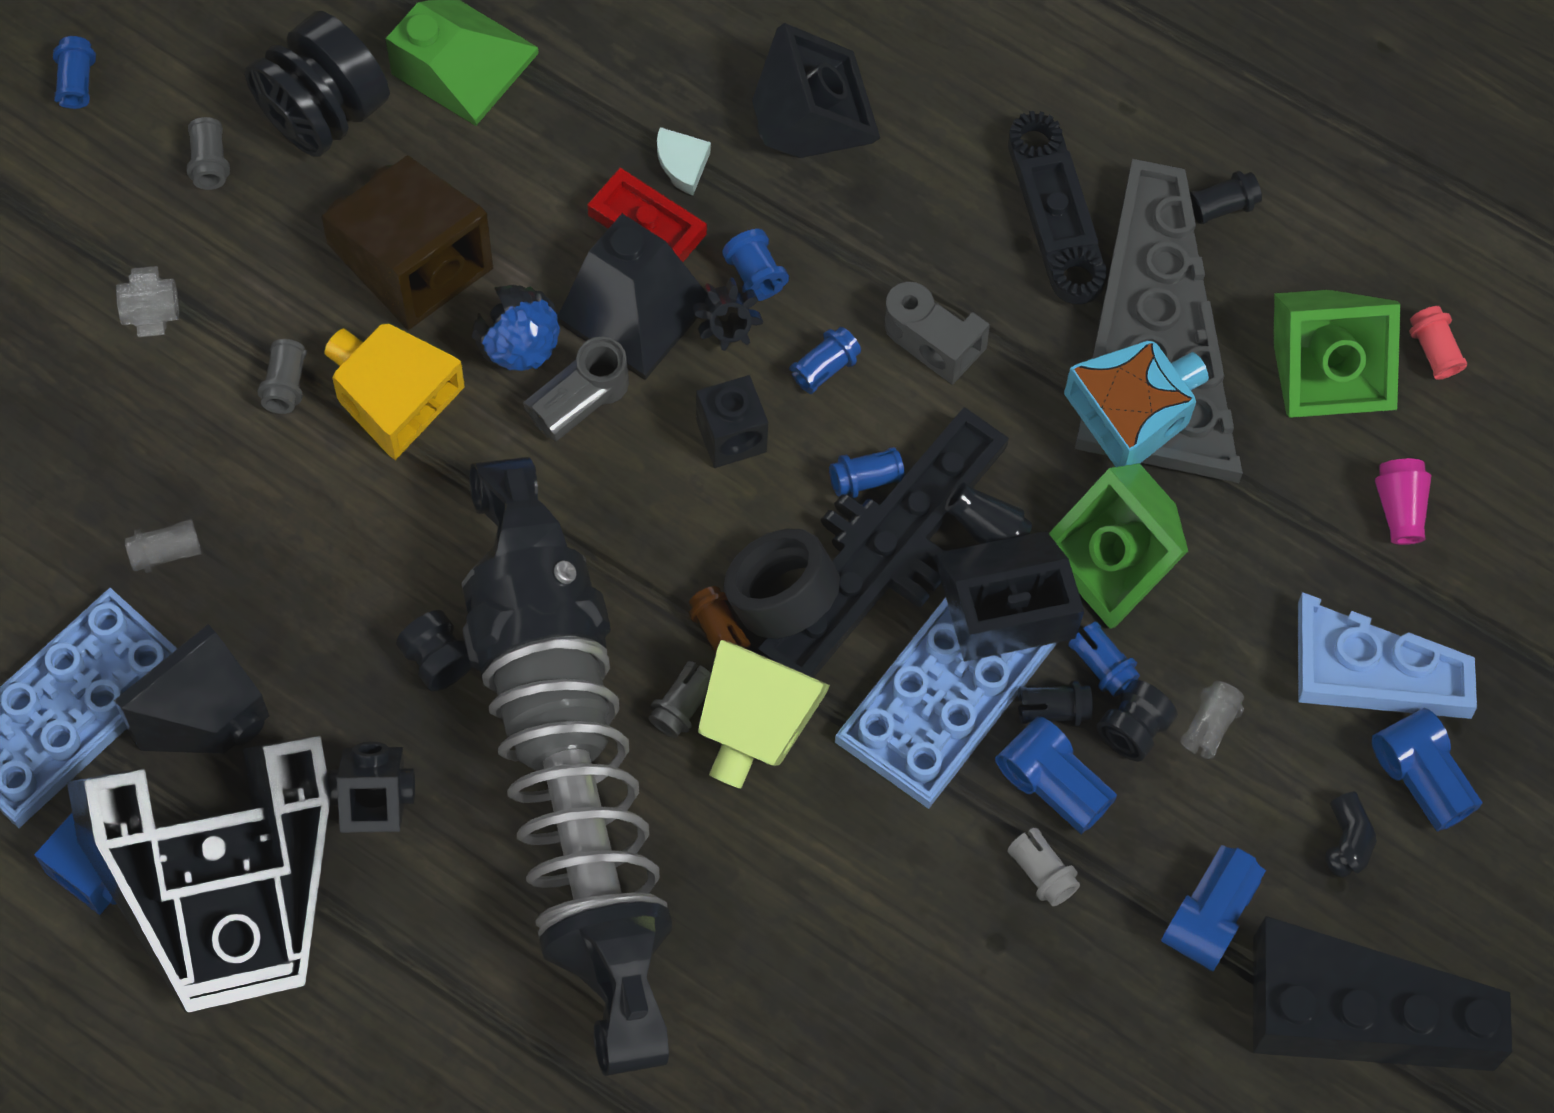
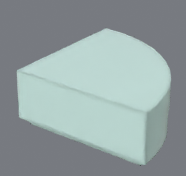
M660 127L657 138V155L665 173L671 178V182L675 187L687 194L694 195L710 155L711 142Z

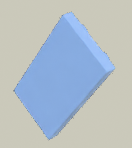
M111 588L106 590L0 686V811L18 828L26 823L67 782H70L127 729L114 700L177 650L170 641Z
M945 597L835 736V743L929 809L1018 695L1019 687L1025 686L1057 643L964 662Z

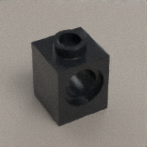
M750 375L696 391V422L714 468L767 453L769 422Z

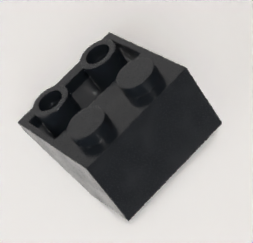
M1047 531L936 553L935 561L964 662L1076 639L1084 608L1069 558Z

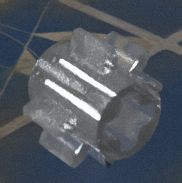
M158 266L131 269V275H129L130 283H120L116 287L117 306L121 324H134V326H137L138 337L165 335V329H167L166 321L179 320V302L174 278H159Z

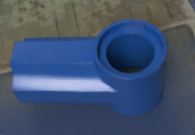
M1423 708L1372 735L1373 750L1382 768L1393 779H1402L1437 832L1443 829L1446 830L1463 821L1483 804L1451 756V744L1447 731L1439 718L1431 710Z
M1037 716L995 757L1000 771L1015 787L1026 794H1033L1035 792L1080 834L1090 829L1104 815L1117 797V794L1073 755V747L1065 734L1044 717Z
M1221 845L1191 897L1187 895L1164 933L1161 942L1213 972L1240 925L1236 922L1244 908L1250 903L1262 882L1260 880L1266 870L1258 864L1255 857L1239 848H1229Z

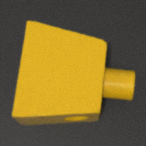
M389 323L380 325L364 342L345 328L340 329L330 338L325 347L324 354L340 366L332 377L337 399L394 460L410 446L465 388L460 360Z

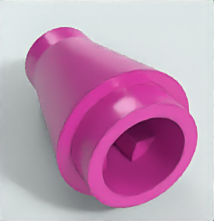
M1406 458L1390 460L1380 464V476L1375 478V484L1390 529L1391 543L1409 545L1423 542L1425 540L1424 528L1431 484V474L1425 472V462L1419 459Z

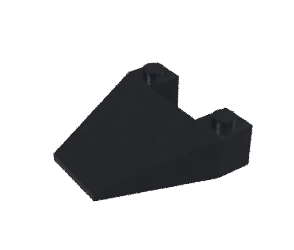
M321 736L295 738L243 748L253 807L155 826L145 769L122 771L67 782L78 844L184 1012H192L305 986L331 798Z

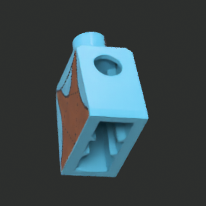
M1145 341L1074 365L1070 368L1064 395L1114 466L1119 467L1143 462L1189 424L1196 405V399L1191 390L1206 383L1209 376L1204 362L1196 353L1191 352L1171 363L1157 343Z

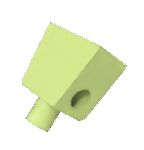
M721 640L717 648L698 729L699 734L722 743L709 775L741 789L754 758L773 766L780 765L826 695L830 685L734 643Z

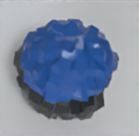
M521 285L495 287L494 289L501 303L491 310L490 316L494 324L489 327L481 314L478 313L477 320H475L472 327L473 334L471 338L475 339L483 358L489 362H495L508 370L525 371L532 368L537 369L545 360L550 358L552 350L556 348L560 327L558 325L559 315L555 312V304L542 291H535L531 286L527 288Z

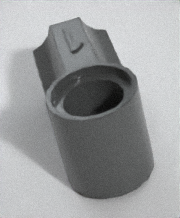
M602 336L586 341L578 350L574 362L523 402L525 411L529 414L537 428L547 438L557 442L598 407L620 400L627 392L629 386L625 350L613 338ZM599 365H609L616 369L612 374L604 377L594 376L590 373L593 368Z

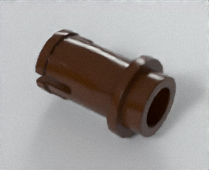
M711 586L691 597L689 604L692 609L689 611V617L693 622L700 623L712 646L715 657L721 640L729 641L748 650L750 649L751 643L746 638L731 611L725 592H722L718 586Z

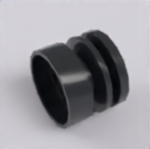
M324 11L313 12L288 33L286 41L289 49L281 45L271 46L266 50L265 58L255 59L246 67L244 74L249 90L271 123L297 148L312 157L322 156L331 148L333 140H341L346 136L349 129L346 119L352 122H363L387 102L390 95L387 79L378 62L364 43L350 28L335 16Z

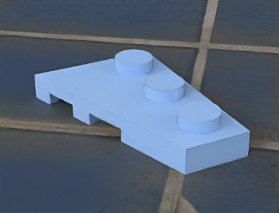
M1302 592L1298 602L1299 703L1415 713L1426 708L1431 710L1436 716L1472 719L1477 709L1475 657L1409 632L1403 636L1370 625L1372 618L1351 611L1349 616L1320 606L1322 599Z

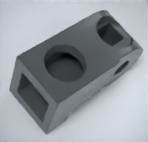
M917 282L900 283L893 287L887 295L884 325L887 335L951 385L987 349L990 324L974 312L964 321H961L941 305L936 304L931 292Z

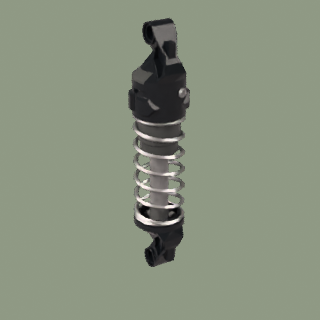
M521 457L472 463L470 466V491L474 508L478 514H485L498 528L492 549L473 567L462 581L468 612L466 617L467 624L462 629L470 666L481 672L483 685L498 695L489 705V713L503 719L506 735L509 736L498 747V754L506 759L519 761L535 770V772L522 776L512 783L507 790L508 797L522 803L549 800L552 802L554 812L525 823L518 830L517 839L530 845L561 842L564 856L538 864L527 874L526 882L541 888L560 887L570 884L573 900L548 908L536 919V926L540 927L538 935L543 959L580 977L605 1002L603 1020H597L594 1024L595 1052L600 1070L604 1076L665 1066L669 1059L667 1027L647 980L651 956L672 931V920L669 908H667V902L649 894L660 878L659 867L646 857L636 854L649 836V824L638 815L627 811L639 794V781L628 772L618 768L629 752V739L618 730L609 726L620 709L619 698L608 688L604 687L602 681L610 669L605 637L611 631L603 593L592 587L586 558L575 549L567 547L559 521L538 500L536 467L531 458ZM609 737L614 739L618 747L616 757L607 765L592 764L591 762L601 754L608 744ZM515 746L516 750H510V748ZM608 776L621 779L627 784L628 795L616 807H601L596 783ZM547 780L549 788L547 790L520 792L525 787ZM616 819L631 822L637 827V839L623 851L611 850L606 828L607 824ZM557 824L558 831L530 834L545 826ZM624 862L642 866L648 873V880L645 885L633 893H621L616 867ZM567 868L566 874L540 877L557 869Z

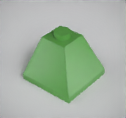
M428 0L418 2L386 37L391 74L475 126L478 125L539 54L537 46L460 0Z
M1333 290L1274 293V350L1286 415L1289 418L1397 410L1400 303L1395 300Z
M1140 463L1109 468L1049 533L1069 558L1079 594L1109 629L1115 628L1188 552L1176 504Z

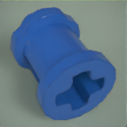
M751 229L733 237L724 246L722 256L729 265L736 267L744 282L742 293L753 289L758 301H763L780 292L788 283L789 275L783 266L776 265L767 248L769 245L767 234L762 229Z

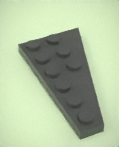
M1132 159L1092 359L1145 341L1157 343L1171 363L1191 352L1196 353L1204 362L1209 378L1206 383L1191 390L1195 396L1196 405L1190 422L1182 431L1141 463L1239 483L1243 472L1240 456L1236 455L1232 434L1234 424L1231 409H1228L1223 386L1224 371L1211 303L1207 301L1204 286L1205 271L1202 257H1199L1194 233L1196 223L1186 171L1182 168ZM1080 418L1075 449L1107 456Z

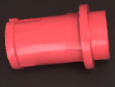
M1432 306L1417 312L1410 318L1413 326L1409 330L1412 338L1419 340L1436 380L1456 375L1467 367V361L1463 358L1449 327V324L1452 322L1449 313H1443L1440 306Z

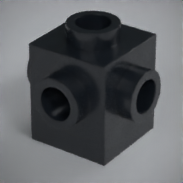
M363 742L355 745L353 748H343L339 770L329 771L330 806L338 805L340 833L400 832L405 804L415 803L414 768H404L403 747H388L381 742Z

